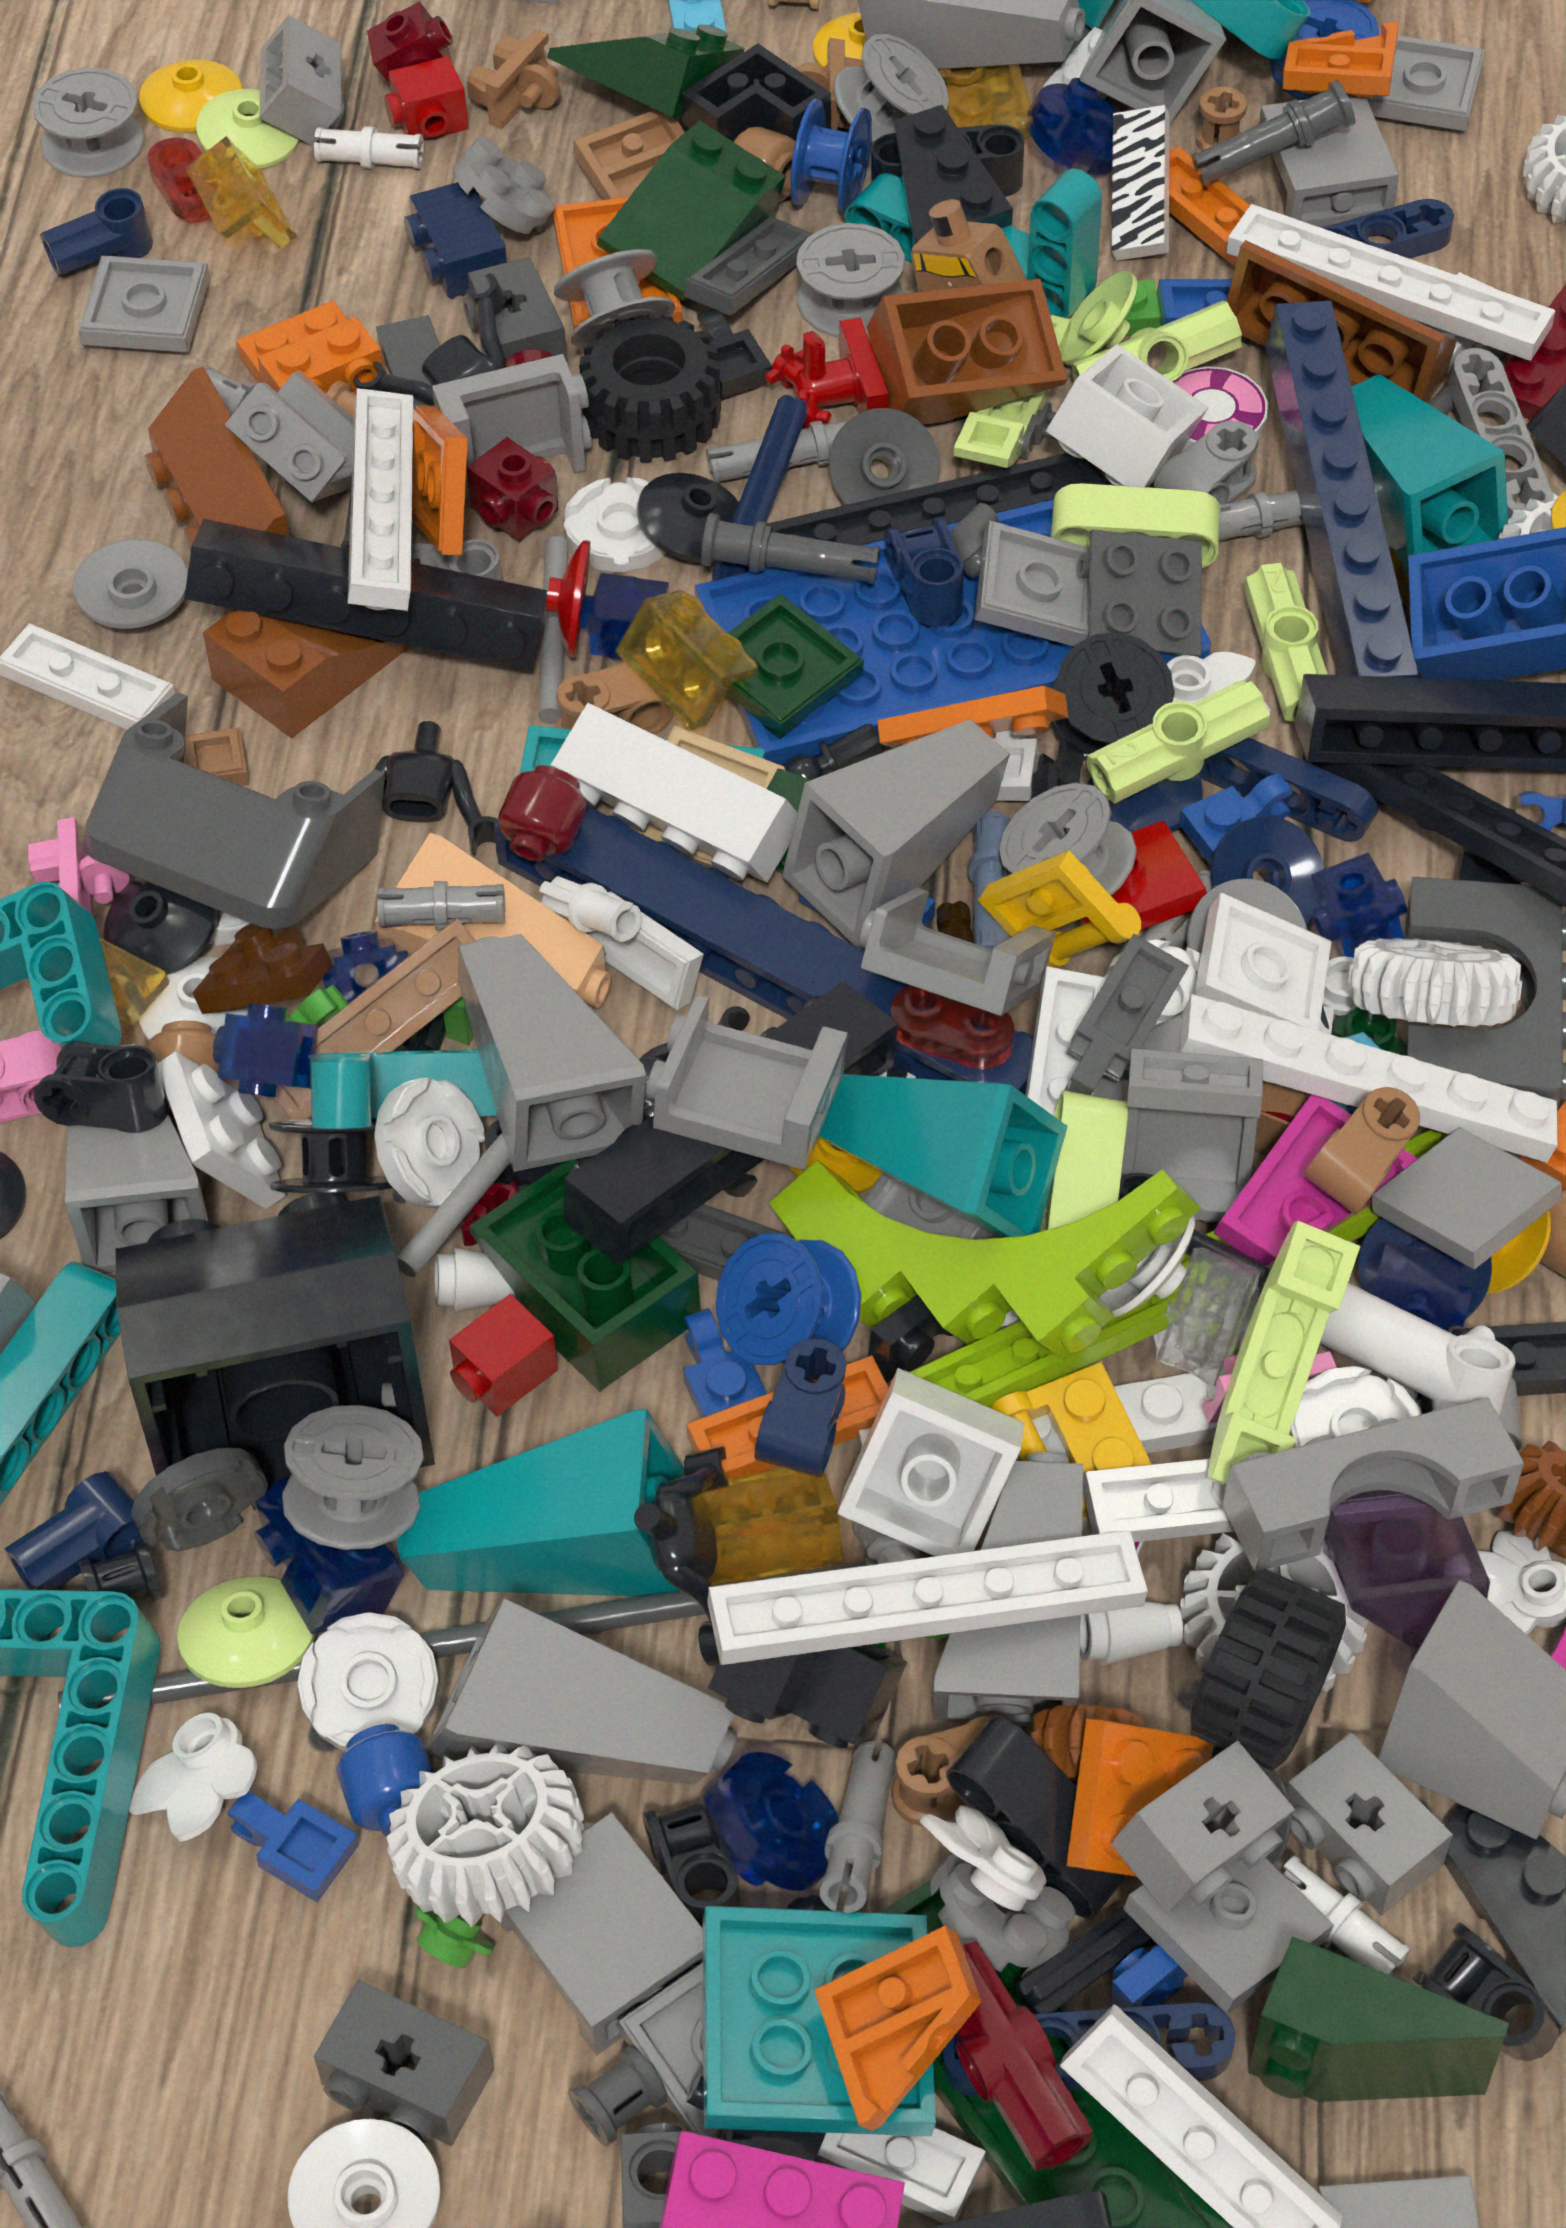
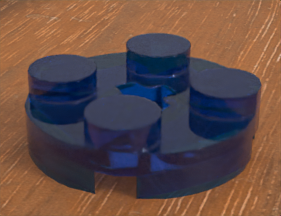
M1077 77L1072 78L1069 84L1055 83L1042 88L1027 113V117L1031 115L1033 119L1028 129L1037 146L1053 161L1068 169H1071L1074 162H1077L1084 166H1090L1087 171L1089 175L1098 176L1113 171V113L1118 112L1098 96L1097 89L1083 83Z
M751 1752L742 1755L706 1791L705 1802L707 1808L715 1817L724 1840L733 1852L732 1865L744 1881L753 1886H761L768 1881L776 1887L790 1891L808 1890L817 1885L825 1876L828 1860L825 1856L826 1840L830 1829L838 1823L839 1818L828 1797L812 1779L802 1787L794 1778L785 1773L793 1764L780 1756L767 1752Z

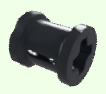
M143 1540L135 1542L132 1551L93 1564L89 1559L78 1562L88 1591L123 1593L134 1601L146 1596H150L154 1601L164 1598L150 1552Z

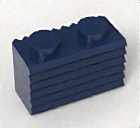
M456 182L409 196L411 215L404 216L408 239L413 248L422 246L421 256L426 275L430 282L440 281L447 297L454 299L457 294L464 296L467 293L466 291L469 289V272L507 263L504 241L501 239L500 232L498 233L496 226H494L493 219L480 208L483 203L482 198L480 199L479 193L476 192L474 187L467 195L459 183Z

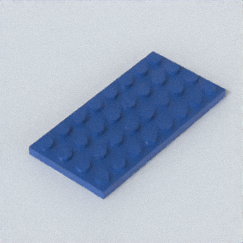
M1053 500L996 513L999 519L998 523L1049 537L1051 535ZM957 522V523H952V524H948V527H949L950 531H951L959 522ZM884 540L861 545L880 547L879 563L855 560L854 562L857 566L878 569L874 585L863 581L778 567H768L766 572L761 571L759 574L747 572L695 585L696 604L707 631H715V641H718L781 593L864 660L863 674L781 737L777 736L737 703L754 748L765 749V760L778 765L785 763L789 758L798 754H810L812 756L823 754L818 742L824 739L828 745L865 724L873 725L879 734L877 720L1039 686L1052 688L1053 682L1058 677L1061 662L1074 647L974 620L979 575L975 578L969 577L965 572H963V612L961 617L947 626L933 627L922 624L912 615L898 580L891 573ZM1201 623V656L1199 658L1204 659L1210 655L1211 641ZM1160 653L1166 664L1173 658L1182 656Z

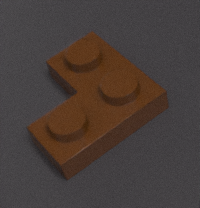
M251 923L241 928L235 934L234 942L222 957L215 960L209 966V973L192 994L202 1014L309 997L333 964L324 943L301 947L304 941L296 924L287 928L269 929Z

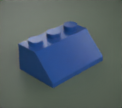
M1566 527L1408 556L1411 642L1416 667L1422 678L1502 680L1566 669Z

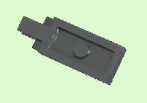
M1133 934L1071 1039L1073 1043L1066 1054L1080 1061L1064 1090L1092 1095L1103 1075L1117 1083L1123 1072L1127 1073L1130 1068L1131 1048H1142L1190 965L1138 935Z

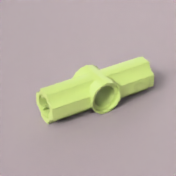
M1220 301L1158 328L1148 327L1140 329L1129 340L1118 345L1148 365L1147 356L1149 350L1157 342L1163 341L1166 347L1165 360L1154 370L1173 382L1181 377L1184 371L1241 348L1242 332L1237 317L1233 314L1228 302ZM1112 347L1072 363L1074 383L1079 375Z
M1281 563L1261 565L1254 574L1245 578L1244 592L1262 646L1261 668L1265 675L1273 681L1284 720L1292 721L1296 724L1303 675H1328L1317 643L1318 621L1314 614L1306 609L1295 572L1287 570Z
M1240 680L1193 704L1184 701H1174L1163 705L1155 713L1152 724L1087 755V768L1092 776L1094 786L1105 794L1108 800L1115 804L1165 778L1171 781H1184L1193 778L1202 769L1204 759L1269 728L1270 713L1266 708L1262 693L1252 681L1247 683L1244 680Z

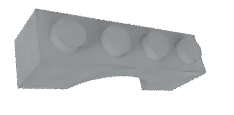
M1489 1397L1464 1404L1449 1402L1426 1414L1403 1420L1394 1418L1384 1419L1365 1430L1338 1437L1331 1435L1320 1436L1310 1440L1304 1446L1274 1454L1267 1452L1252 1454L1239 1463L1230 1466L1222 1506L1254 1572H1259L1264 1568L1270 1569L1320 1555L1330 1512L1339 1503L1353 1495L1377 1490L1405 1493L1426 1502L1447 1520L1512 1503L1524 1462Z

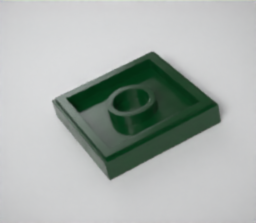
M780 593L697 656L696 669L772 732L781 737L863 674L864 660Z

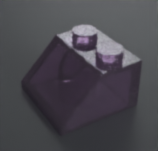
M1388 1490L1368 1491L1353 1495L1339 1503L1330 1512L1324 1540L1351 1609L1411 1648L1421 1647L1459 1580L1472 1585L1484 1597H1488L1490 1580L1463 1517L1447 1520L1426 1502L1405 1493Z

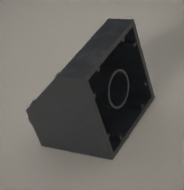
M334 1193L309 1194L288 1203L279 1212L278 1216L220 1227L213 1222L201 1219L180 1220L167 1224L155 1231L146 1243L115 1249L116 1309L127 1375L156 1476L169 1466L194 1454L217 1448H241L255 1455L268 1483L264 1500L282 1497L288 1480L293 1475L286 1466L284 1444L292 1427L311 1413L333 1406L363 1405L385 1410L406 1421L421 1439L424 1460L420 1468L435 1465L410 1317L397 1257L380 1195L350 1201L348 1198ZM383 1382H391L396 1407L382 1405Z

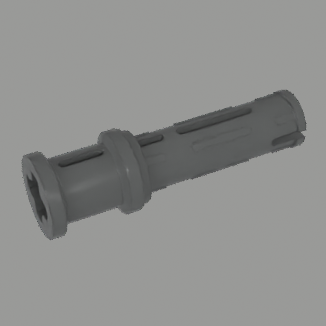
M1338 80L1328 83V90L1299 103L1294 99L1287 102L1286 106L1283 107V114L1199 153L1191 154L1195 170L1201 171V174L1198 176L1204 186H1207L1210 182L1294 143L1298 147H1307L1314 144V137L1342 124L1346 128L1356 124L1355 114L1345 89Z
M714 513L708 515L701 552V563L706 566H711L714 561H722L749 566L750 572L757 574L761 571L766 572L767 567L772 566L787 570L863 581L873 585L876 582L878 569L857 566L854 562L855 560L879 563L880 547L877 546L867 547L773 532V526L768 525L765 521H758L755 526L721 521L719 514Z

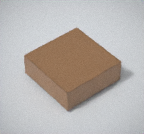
M240 727L185 736V764L241 786L249 785Z

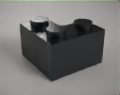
M757 43L681 92L683 130L686 132L698 121H701L734 142L737 136L746 129L763 127L786 135L796 141L802 117L808 104L814 98L823 102L825 128L831 129V92Z
M873 1644L721 1665L719 1661L708 1689L728 1698L725 1707L743 1719L761 1724L764 1723L766 1718L772 1720L778 1717H785L788 1714H794L811 1723L808 1731L817 1739L835 1747L847 1748L849 1743L856 1745L875 1738L907 1665V1661Z

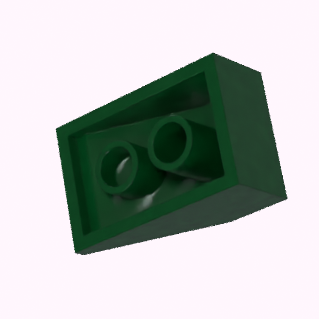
M701 24L698 25L697 30L686 31L671 28L669 33L553 47L549 48L547 58L670 117L682 116L681 92L742 54L745 48L728 41V34L722 29Z
M698 121L667 148L598 237L597 246L609 254L633 249L653 251L658 255L657 266L646 278L685 302L688 299L684 297L685 285L689 277L766 219L775 216L786 176L765 163L762 159L724 137L718 131Z
M574 1159L564 1161L469 1227L473 1238L525 1308L554 1335L556 1350L600 1392L688 1330L684 1317L701 1311L698 1273L660 1237H657L617 1266L563 1221L564 1178L578 1163Z
M1292 1936L1261 2013L1249 2074L1259 2077L1265 2087L1278 2095L1292 2099H1299L1305 2096L1317 2102L1485 2095L1510 2023Z

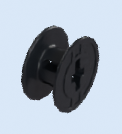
M1119 632L1095 634L1076 644L1061 662L1058 677L1053 682L1052 689L1066 694L1068 718L1051 721L1050 725L1060 741L1066 739L1081 749L1084 753V760H1087V755L1152 724L1157 710L1163 705L1173 702L1175 691L1171 670L1160 653L1140 638ZM1104 689L1107 697L1102 698L1101 693ZM1117 700L1121 702L1118 709L1115 704V701Z
M312 1119L269 1123V1128L272 1131L301 1133L302 1178L272 1182L270 1189L294 1193H342L393 1188L386 1177L367 1176L366 1132L375 1131L377 1119H371L372 1126L351 1129L312 1128Z

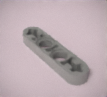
M1481 348L1462 350L1456 355L1448 378V388L1462 425L1504 450L1505 455L1515 457L1523 466L1517 470L1505 468L1509 520L1514 510H1523L1526 507L1529 499L1543 502L1552 490L1502 363L1493 353ZM1478 380H1484L1481 392L1478 393L1480 388ZM1482 412L1496 413L1504 419L1506 424L1490 426L1481 421L1478 414ZM1523 488L1520 494L1523 503H1516L1520 489Z

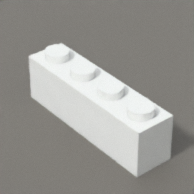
M590 703L586 704L551 763L553 767L563 770L577 779L580 783L579 790L586 798L588 806L595 807L598 801L601 800L615 807L612 814L627 825L639 831H644L649 824L663 831L664 833L661 838L675 849L690 856H693L696 849H699L713 856L711 863L725 874L737 880L743 881L748 873L768 883L790 845L797 811L787 799Z

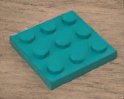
M706 1906L702 1920L704 2128L931 2137L936 2125L933 2063L881 2127L870 2131L858 2125L814 1992L815 1989L927 1935V1916L861 1912L848 1914L838 1911Z

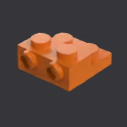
M334 300L236 340L238 356L258 383H267L277 393L293 372L301 371L326 394L332 384L337 381L350 384L353 392L356 393L357 386L353 381L354 378L358 377L364 383L371 382L378 374L372 364L379 362L383 366L380 347L357 317L347 319Z

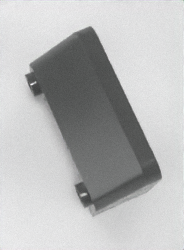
M177 692L123 734L86 821L84 844L86 853L101 863L259 927L281 929L297 924L377 855L385 773L374 769L344 795L332 791L328 786L315 781L301 782L295 787L284 791L276 799L184 763L188 696Z

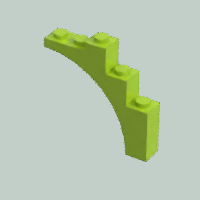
M818 1160L769 1202L796 1241L824 1240L843 1251L856 1270L861 1290L859 1320L872 1329L918 1294L940 1325L969 1345L977 1339L985 1338L997 1331L1004 1323L1006 1314L1013 1309L1035 1339L1063 1360L1070 1354L1080 1352L1093 1344L1099 1337L1101 1328L1114 1317V1314L1100 1296L1108 1289L1117 1288L1127 1282L1136 1272L1139 1262L1159 1245L1167 1244L1179 1237L1187 1228L1189 1219L1202 1209L1190 1193L1162 1169L1121 1200L1074 1223L1021 1237L974 1240L926 1233L884 1217L872 1209L844 1178Z

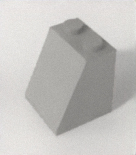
M1459 1580L1410 1664L1378 1759L1391 1772L1537 1840L1549 1814L1563 1819L1566 1813V1670L1475 1587Z

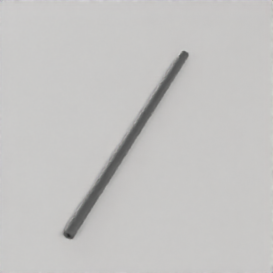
M864 1560L713 1585V1587L866 1565ZM680 1590L538 1613V1615L582 1635L705 1615L695 1599ZM485 1622L418 1634L432 1650L434 1658L470 1653ZM302 1662L289 1673L272 1682L248 1688L216 1686L201 1680L190 1670L156 1675L150 1705L298 1681ZM58 1691L59 1710L61 1706L63 1691ZM111 1693L104 1697L97 1708H102L109 1704L116 1693Z

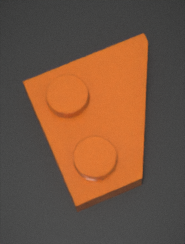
M1399 22L1383 23L1380 36L1355 40V33L1352 30L1332 33L1323 38L1312 37L1289 42L1283 73V89L1298 90L1304 94H1319L1328 90V83L1338 80L1346 93L1356 97L1389 96L1398 41Z
M946 1925L814 1990L858 2125L870 2131L881 2127L982 2002L958 1933Z

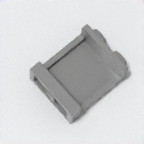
M1347 93L1355 114V125L1346 128L1342 124L1314 137V144L1298 147L1294 143L1272 154L1287 190L1285 216L1317 227H1323L1395 207L1399 173L1367 98H1360ZM1287 102L1261 106L1259 124L1283 114V107L1286 106Z
M563 354L432 386L434 406L468 438L466 467L508 437L534 456L547 458L565 454L574 473L586 471L584 449L592 447V440L587 420L584 415H581V409L589 407L588 394L581 374L572 375ZM466 469L465 503L470 502Z
M301 371L293 372L278 393L265 382L256 384L225 423L228 429L309 501L314 502L352 487L354 418Z
M915 888L877 907L875 911H871L864 921L860 934V946L865 948L861 964L862 969L1000 1016L1040 992L1042 977L1048 965L1056 935L1055 932L1032 925L995 946L992 950L929 929L922 924L929 892L919 888Z
M696 994L687 1016L677 1014L673 1021L667 1043V1052H670L666 1062L656 1060L649 1076L646 1098L655 1100L653 1128L805 1170L843 1078L848 1033L823 1026L813 1050L805 1049L710 1022L708 1019L710 998Z
M1131 1048L1127 1093L1128 1120L1121 1176L1129 1173L1155 1175L1163 1169L1181 1184L1202 1208L1194 1215L1195 1220L1218 1225L1251 1179L1257 1121L1260 1118L1262 1104L1263 1059Z
M610 1813L596 1824L592 1822L583 1823L585 1827L581 1831L583 1836L581 1842L583 1852L572 1857L573 1875L554 1878V1896L538 1893L530 1898L529 1912L518 1905L505 1910L501 1923L497 1921L505 1932L514 1931L576 2014L579 2033L596 2056L623 2038L616 2027L619 2020L703 1963V1928L613 1813Z

